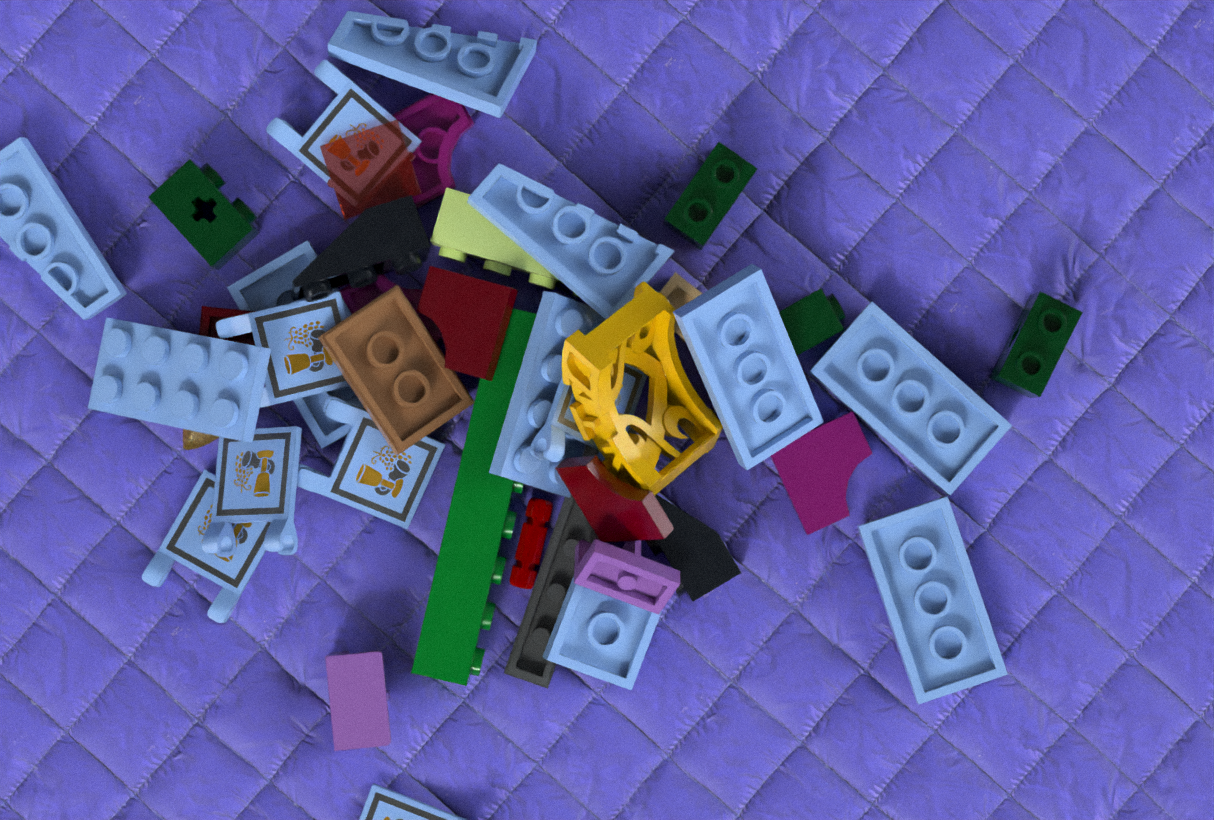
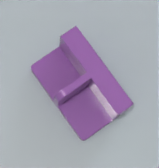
M594 539L592 543L580 540L575 547V584L658 615L680 585L679 570L641 556V540L626 541L622 548Z
M381 651L329 653L325 656L334 751L389 745L391 743L388 711L390 692L386 690L383 653Z

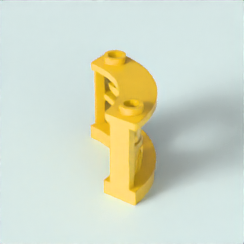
M643 281L635 287L633 295L635 298L587 335L577 330L565 339L561 366L563 384L571 385L575 402L569 408L584 441L593 439L605 458L602 463L620 480L635 488L650 490L656 495L703 454L708 453L714 448L723 427L715 413L701 400L682 367L674 336L675 316L673 311L676 309L663 294L656 292ZM624 364L633 366L649 376L648 405L645 421L634 415L617 412L614 402L622 386ZM677 423L694 441L682 453L664 440V436L679 439L688 438L678 430ZM629 425L638 434H628L626 427ZM660 453L673 460L661 471L657 472L655 470Z

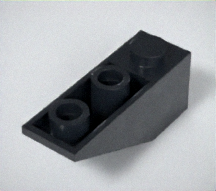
M412 195L367 208L292 281L291 296L293 301L305 298L307 302H314L329 297L333 294V289L350 284L351 288H362L376 282L379 275L395 271L397 275H404L421 268L422 262L427 261L430 244Z
M657 494L655 495L674 529L665 539L645 541L655 557L663 552L672 568L680 571V585L676 589L679 597L688 593L691 600L695 601L741 573L717 531Z

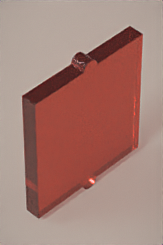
M398 120L320 146L331 178L327 184L335 190L344 220L360 216L367 208L410 195L415 197L423 194L412 163L415 155L408 151Z

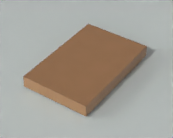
M398 285L318 336V339L395 455H399L474 403L473 398L455 371L444 368V354Z

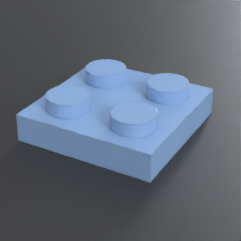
M573 576L542 657L553 663L632 690L661 612L658 615L575 584Z

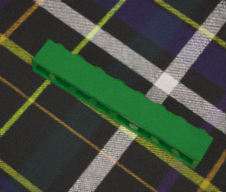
M513 308L493 380L489 381L482 378L479 380L411 671L413 674L467 686L470 680V675L478 677L480 675L485 655V649L477 647L481 629L490 631L496 603L488 602L492 583L501 585L507 560L505 557L498 556L502 538H512L517 512L509 510L513 492L522 494L524 487L522 483L491 474L489 470L537 315L535 313Z

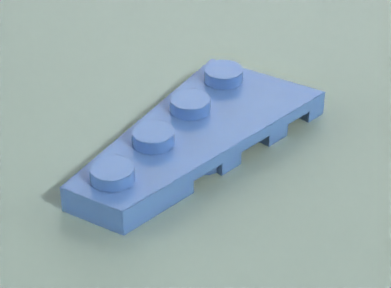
M347 11L328 42V56L501 118L536 53L537 40L521 37L520 43L497 40L498 34L478 31L477 37L451 33L450 26L432 24V27L423 29L408 26V21L404 19Z
M19 137L0 151V237L10 246L9 249L21 261H26L41 275V280L83 320L92 319L127 295L125 289L29 140L25 137Z
M500 163L467 200L468 204L605 319L635 298L633 296L635 287L643 281L648 283L674 253V250L660 243L657 245L637 235L638 232L622 224L617 225L595 214L594 210L580 203L575 204L555 194L554 190Z

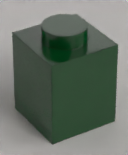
M822 289L779 311L796 355L844 330L840 321L846 318L841 305L833 293L825 296Z

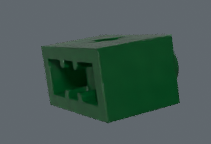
M718 142L665 217L663 224L702 250L758 168Z
M189 159L148 198L207 263L219 270L260 233L252 225L257 216L239 197L232 202L222 192L220 188L226 182L210 164L206 163L200 167ZM204 202L211 206L216 205L213 208V212L217 217L212 222L205 218L200 219L203 216V211L199 207Z
M1041 291L1031 294L989 378L1029 398L1041 397L1083 312Z

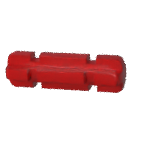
M534 497L528 501L525 513L528 519L527 523L524 522L522 525L514 558L518 561L517 565H513L509 579L512 586L522 589H532L537 575V571L534 569L535 565L540 563L548 530L545 527V523L550 521L553 509L552 502Z

